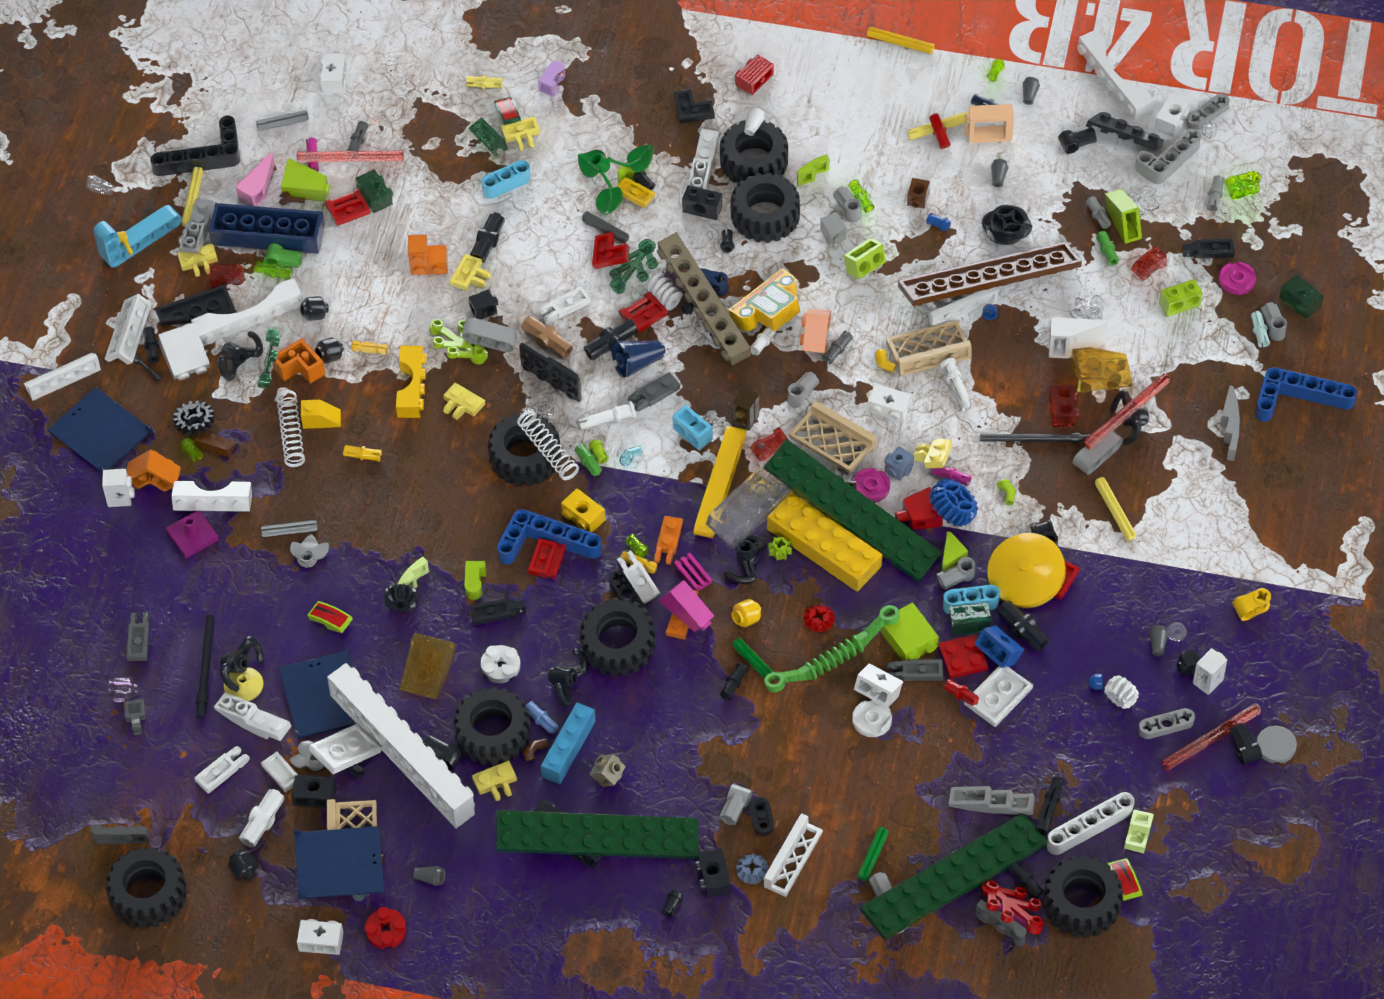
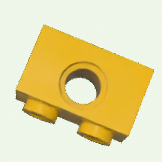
M577 488L561 502L562 515L567 520H572L576 523L579 529L592 533L606 520L605 509Z

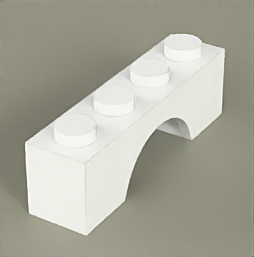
M174 481L172 491L173 510L250 511L252 501L251 482H231L224 489L206 491L198 488L194 481Z

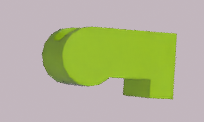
M466 561L465 592L470 600H477L482 596L480 579L481 577H486L485 561Z

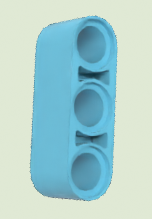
M520 160L482 178L483 195L486 198L492 199L528 183L531 178L529 163Z
M984 585L948 590L944 594L943 610L949 615L996 609L999 605V588L994 585Z

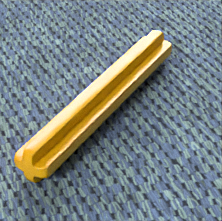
M869 27L867 31L868 37L932 54L935 49V45L882 29Z

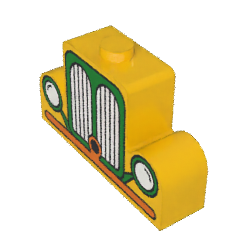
M780 269L728 309L729 315L736 326L744 331H750L757 327V322H760L766 327H770L772 331H776L800 313L799 302L796 297L798 291L795 277L784 269Z

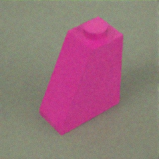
M685 580L676 585L659 600L663 606L694 632L700 628L705 630L711 624L710 619L714 617V614Z

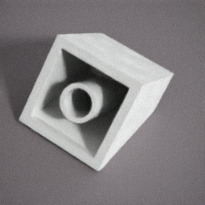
M194 322L158 335V344L174 380H184L190 377L189 374L195 372L201 374L207 371L210 363Z

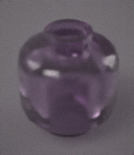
M115 676L113 681H109L108 696H112V700L115 702L131 701L133 696H137L138 684H134L132 677Z

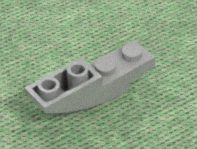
M195 200L190 220L187 221L179 247L180 252L198 253L203 247L208 235L214 208L213 200Z

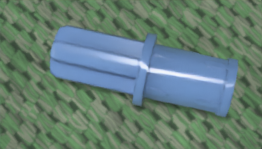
M533 701L526 705L529 715L535 720L537 725L540 724L549 733L554 734L559 727L548 716L546 711H542Z

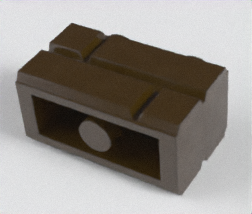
M742 387L738 396L733 401V424L737 428L750 431L754 422L759 417V394L746 387Z

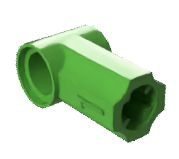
M272 243L268 245L263 262L271 268H277L279 265L299 268L302 263V252L283 249L282 246Z

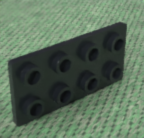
M524 343L519 345L521 366L525 371L535 374L538 379L546 381L555 390L562 391L568 398L578 402L582 400L581 383L577 373L550 356L548 358Z

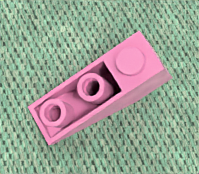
M273 153L263 158L260 164L237 184L238 199L250 206H257L266 197L275 167Z

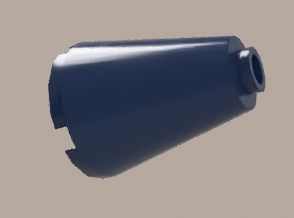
M659 340L617 341L613 343L611 349L612 360H616L618 365L615 366V369L622 378L629 377L664 357L666 352L664 344Z

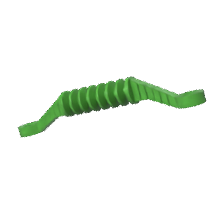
M892 605L883 607L880 610L879 616L863 632L852 635L851 641L848 639L844 640L845 646L842 643H838V649L834 646L831 648L832 654L828 650L825 651V657L819 654V662L816 658L811 659L812 665L806 662L798 670L769 673L765 677L766 689L770 692H779L784 688L785 682L807 679L816 680V672L822 676L824 675L823 669L829 672L830 665L833 668L837 667L836 661L839 664H843V658L847 661L850 660L849 653L853 657L857 655L856 650L862 653L865 646L884 625H893L899 621L898 608ZM889 613L894 614L892 617H886V616H885L886 614H889ZM773 680H778V681H779L777 684H771V683H770V682H772Z

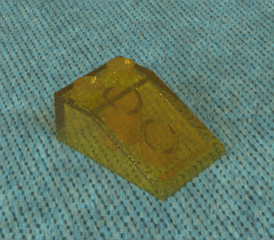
M1093 347L1072 349L1070 363L1077 393L1133 386L1126 354Z
M414 633L399 690L437 699L452 665L457 644Z

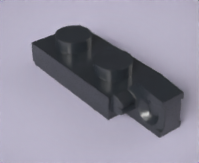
M1196 239V242L1191 244H1183L1182 255L1183 257L1233 258L1235 256L1233 239Z
M508 598L470 606L474 626L510 619L526 612L524 600L514 602V600H509Z

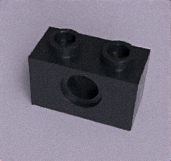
M687 185L682 198V212L718 220L723 207L722 193Z
M308 774L295 775L291 793L293 806L327 809V800L335 799L337 789L335 778L329 776L314 777Z
M722 848L698 853V861H695L697 874L701 873L702 879H699L701 891L706 892L707 898L730 894L731 883ZM715 872L717 874L709 875L708 873Z

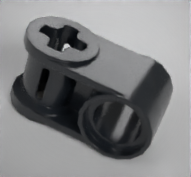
M1046 519L1045 522L1039 524H1030L1031 533L1045 536L1058 546V536L1050 519Z

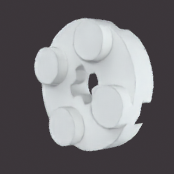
M504 645L489 646L481 658V670L487 676V679L495 683H505L513 676L518 675L520 671V658L516 649ZM499 661H503L506 664H502L501 667H498V664L496 663Z

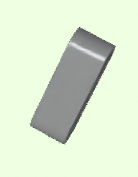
M472 317L465 320L462 338L467 342L503 352H512L514 350L517 332L512 328Z
M1107 427L1076 454L1072 463L1089 475L1120 448L1123 438Z

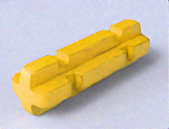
M354 340L352 341L351 349L356 352L362 350L364 353L377 354L379 352L381 355H386L388 345L382 343L378 345V343L365 341L360 343V341Z
M623 552L621 558L626 564L630 563V566H632L634 563L628 557V553ZM634 555L637 561H640L644 569L647 570L646 572L655 573L657 563L647 562V559Z

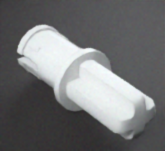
M767 327L763 333H759L755 342L750 346L751 353L758 356L763 348L770 344V339L776 331H772L770 327Z

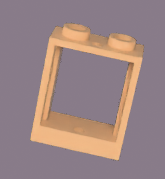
M1012 104L969 106V113L965 114V121L968 124L965 125V136H968L969 143L1012 141L1014 124ZM1004 121L1003 126L975 127V123Z

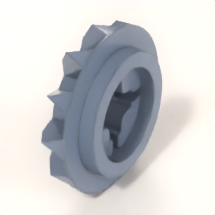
M752 853L746 856L744 854L743 858L738 859L736 873L740 880L748 884H756L764 880L768 872L767 860L765 861L761 855L757 856ZM751 863L755 866L753 874H751L750 868H747L750 867Z

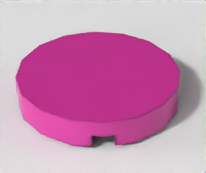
M1243 262L1227 263L1219 273V283L1228 293L1234 295L1246 294L1253 289L1256 283L1255 271Z
M866 468L857 472L853 481L857 482V490L874 503L880 502L889 494L891 483L887 474L881 470Z

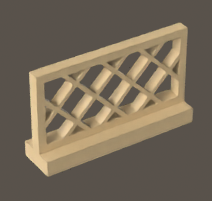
M957 320L886 338V342L897 363L900 376L940 367L941 362L948 358H954L956 362L972 358L971 343L969 340H966ZM955 328L956 331L953 334L947 332V329ZM931 333L939 334L937 338L928 336ZM942 336L950 338L948 342L940 339ZM917 337L921 340L919 342H915L911 339ZM926 340V341L932 342V345H931V346H927V345H924L923 343H924V341ZM954 340L960 341V343L952 344ZM895 342L903 343L901 347L893 345ZM937 344H938V345H941V346H944V347H940V348H935V346H936ZM907 345L915 347L913 351L905 349ZM919 349L925 350L924 352L916 353ZM901 353L908 355L899 358Z
M818 401L811 405L810 412L789 433L790 439L848 473H851L870 451L873 452L877 448L876 435ZM813 417L819 421V424L808 425V421ZM823 428H832L835 433L824 434ZM809 430H821V435L810 436ZM800 431H807L808 436L799 437L796 434ZM846 436L850 440V442L839 443L838 437ZM836 438L837 444L826 445L825 439ZM822 440L823 445L814 446L811 441ZM861 445L865 448L863 451L854 452L853 446ZM851 447L852 453L841 454L840 448ZM838 449V454L830 455L827 453V450ZM853 457V462L849 466L842 462V459Z
M335 799L327 800V830L342 829L346 824L351 828H361L366 823L372 827L377 826L376 800L338 803L335 802ZM364 807H372V812L367 817L360 812ZM349 808L353 812L345 818L340 814V809ZM356 815L363 819L357 826L350 822Z

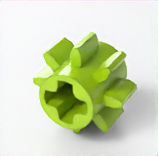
M784 536L774 537L773 543H768V549H770L769 556H774L776 561L786 560L787 554H792L791 541H787Z

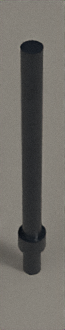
M1071 432V434H980L981 442H1071V444H1079V442H1091L1095 438L1094 434H1079V432Z
M213 615L206 616L199 694L196 696V717L198 719L204 718L205 706L208 704L207 685L214 624Z

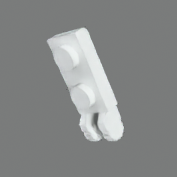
M579 287L540 307L538 314L545 316L543 318L545 324H551L558 318L591 304V299L585 290Z
M630 550L627 553L630 560L634 563L632 566L627 568L625 561L621 557L617 560L642 602L646 604L661 593L640 561H637Z
M236 746L194 778L195 782L209 794L239 770V768L248 763L250 757L247 754H243L233 761L241 753V748Z

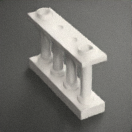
M974 259L972 261H967L962 265L978 262V260ZM994 287L974 294L962 295L963 298L957 301L947 298L944 299L947 305L941 308H937L934 302L925 303L931 311L929 312V325L932 327L947 323L978 310L986 304L997 302L998 289Z

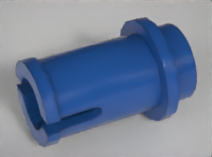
M930 213L926 220L927 224L938 227L941 231H947L951 225V221L947 217L942 218L933 213Z

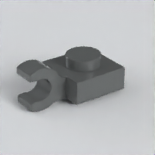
M144 699L124 702L126 722H132L134 735L142 734L140 720L146 719Z

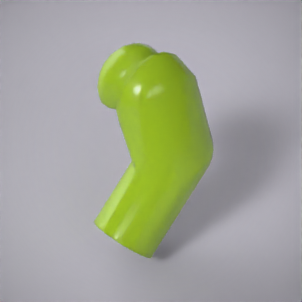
M1008 479L999 480L997 488L1000 491L1004 490L1006 493L1004 503L1006 505H1013L1015 488Z

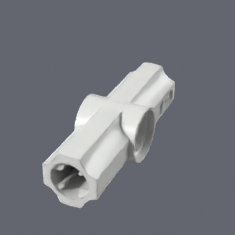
M269 789L260 805L252 809L249 822L239 836V840L244 845L250 848L255 847L265 830H269L272 827L275 814L285 799L284 795L279 791Z

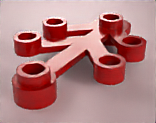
M987 881L982 884V895L988 899L986 903L988 910L997 911L1000 904L998 900L1002 902L1000 919L1003 922L1011 923L1014 917L1013 912H1015L1027 922L1025 928L1029 933L1036 935L1041 933L1043 920L1038 916L1029 915L1022 909L1025 908L1038 912L1042 904L1041 901L1034 898L1030 899L1029 902L1022 901L1027 894L1026 889L1022 887L1010 890L1001 888L995 881Z

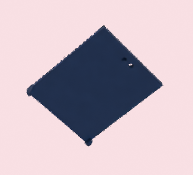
M95 387L48 429V432L103 474V470H110L147 437L152 432L150 425L142 423Z
M348 651L279 667L297 739L357 724L331 697L327 676L345 663L352 668Z
M379 826L300 832L299 829L294 831L299 900L315 897L384 893Z

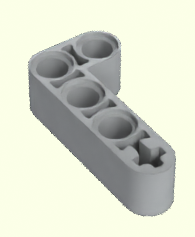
M1197 129L1187 130L1159 157L1148 151H1140L1136 158V171L1154 184L1163 183L1198 151L1201 140L1200 131Z

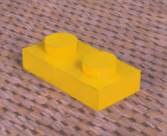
M626 177L616 186L621 188L623 198L644 209L655 197V192Z

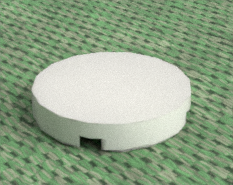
M874 700L861 702L853 711V725L855 730L861 735L867 737L881 736L889 730L892 724V715L889 707L887 708Z

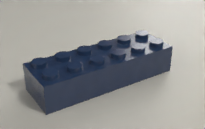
M215 203L208 233L210 243L217 246L267 250L269 244L275 243L282 246L283 249L319 254L325 222L323 212Z

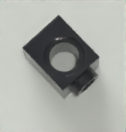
M489 289L468 297L469 307L475 318L482 320L497 314L496 306L499 305L495 295L492 296Z

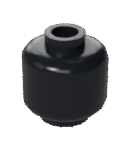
M321 296L307 297L300 304V312L302 317H305L308 321L322 320L325 318L326 313L329 312V306Z
M334 337L319 341L315 348V353L325 364L341 359L342 352L344 351L343 344Z
M241 849L229 857L228 867L236 879L242 880L245 878L248 881L256 875L255 871L258 868V863L249 851Z

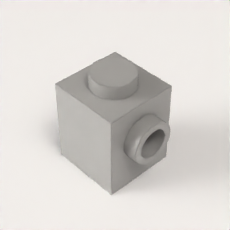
M837 212L820 218V230L829 245L846 240V227Z

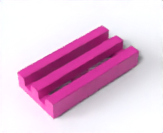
M688 553L687 557L683 556L680 558V561L676 560L674 562V566L695 591H699L712 583L710 576L691 553ZM682 565L686 566V568L690 571V573L699 582L700 585L696 584V582L691 578V576L687 573V571L683 568Z

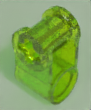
M1249 171L1228 177L1224 184L1231 199L1237 200L1257 194L1260 191L1261 175L1256 171Z

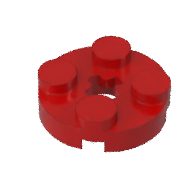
M387 907L379 908L366 921L365 932L368 941L380 949L390 946L392 948L396 947L406 936L404 917L396 910L388 909ZM389 925L391 930L382 932V926Z

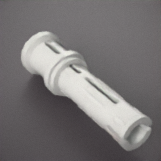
M948 358L942 361L940 368L946 374V381L953 387L962 411L972 410L974 405L962 382V373L956 367V360Z
M629 401L628 404L617 407L615 405L611 410L579 418L578 422L580 429L583 430L614 420L621 422V419L631 416L635 418L636 412L632 401Z

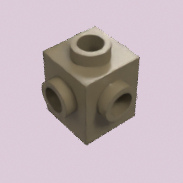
M614 754L601 755L596 759L595 766L590 775L602 787L614 786L622 777V772L626 766Z

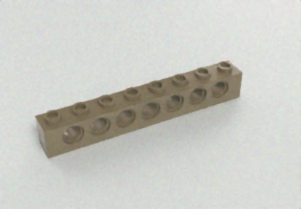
M675 232L658 241L657 253L660 259L666 261V268L670 274L673 273L675 275L677 286L685 291L684 296L687 302H692L696 316L698 318L701 317L704 321L702 322L706 332L710 331L712 334L711 338L715 346L721 348L723 359L729 361L732 366L751 356L750 346L678 233ZM674 254L679 255L677 258L671 257ZM688 269L687 272H681L680 270ZM691 283L698 284L695 287L689 286ZM706 298L705 301H699L698 299ZM710 312L716 313L713 316L707 315ZM718 327H725L724 330H717ZM728 341L734 342L732 345H727L726 343Z

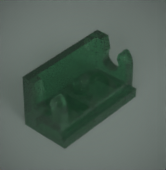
M482 117L468 128L494 156H498L497 150L499 148L503 151L508 149L504 139Z
M988 602L949 606L951 635L977 633L991 627Z

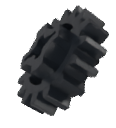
M199 400L195 404H192L191 401H189V405L182 404V409L177 408V413L173 414L174 425L177 431H182L183 435L189 432V436H192L193 433L199 435L200 431L205 433L206 428H212L211 423H215V415L211 405L207 406L206 402L199 404Z

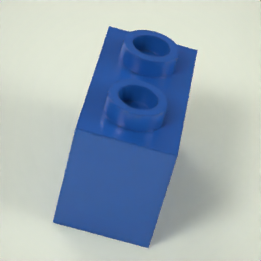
M996 625L983 629L975 642V645L1001 668L1015 665L1024 651L1021 646Z

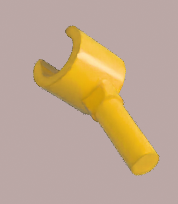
M117 232L120 243L124 242L128 254L132 255L133 251L129 245L126 232Z

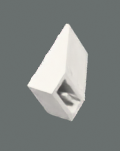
M1051 317L1049 358H1070L1105 345L1108 320Z

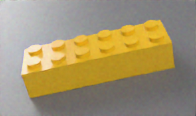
M793 492L767 516V530L777 537L784 536L787 541H791L793 548L856 592L882 566V554Z

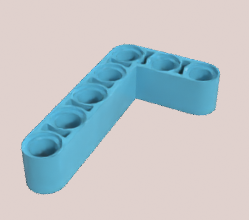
M166 205L125 231L133 251L132 255L128 254L124 242L120 243L117 232L107 222L101 221L94 227V236L99 255L110 267H116L179 226L182 217L170 205Z

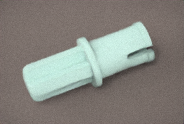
M1259 311L1253 312L1251 314L1254 326L1253 332L1256 334L1258 346L1262 347L1263 344V347H1266L1270 344L1267 335L1268 327L1264 324L1262 313Z

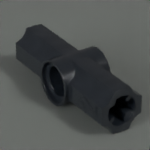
M494 212L490 214L484 227L480 228L477 233L476 243L470 256L482 259V263H485L491 249L495 248L498 243L499 233L505 223V218L500 213Z
M627 319L614 328L607 327L599 334L598 338L584 346V351L590 360H595L609 350L611 351L613 343L625 341L638 333V328L632 319Z
M1011 601L1004 602L997 610V614L1010 625L1011 631L1017 638H1023L1036 652L1045 649L1050 639L1036 626V622L1029 614H1023Z

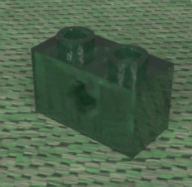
M375 169L355 178L356 187L360 190L373 213L393 205L392 197L394 195L392 189L385 185L383 176L381 174L378 175Z
M1297 274L1281 286L1279 296L1284 303L1290 305L1297 314L1302 315L1306 319L1322 307L1324 298L1320 292Z

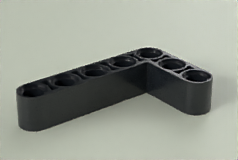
M230 115L220 118L221 144L154 153L150 157L153 173L156 176H167L193 172L194 167H201L202 171L237 166L240 163V152L235 119Z

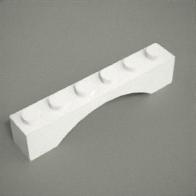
M1096 29L1080 36L1077 46L1078 52L1086 58L1088 65L1093 67L1097 76L1105 82L1107 89L1113 92L1116 100L1124 106L1126 113L1131 115L1134 120L1152 113L1154 100L1144 88L1125 81L1110 66L1106 56V40Z
M292 278L277 284L266 299L248 310L233 314L207 313L192 319L191 322H194L202 345L205 346L224 337H229L241 330H246L258 323H263L275 316H280L292 309H297L300 307L301 302H303V297Z

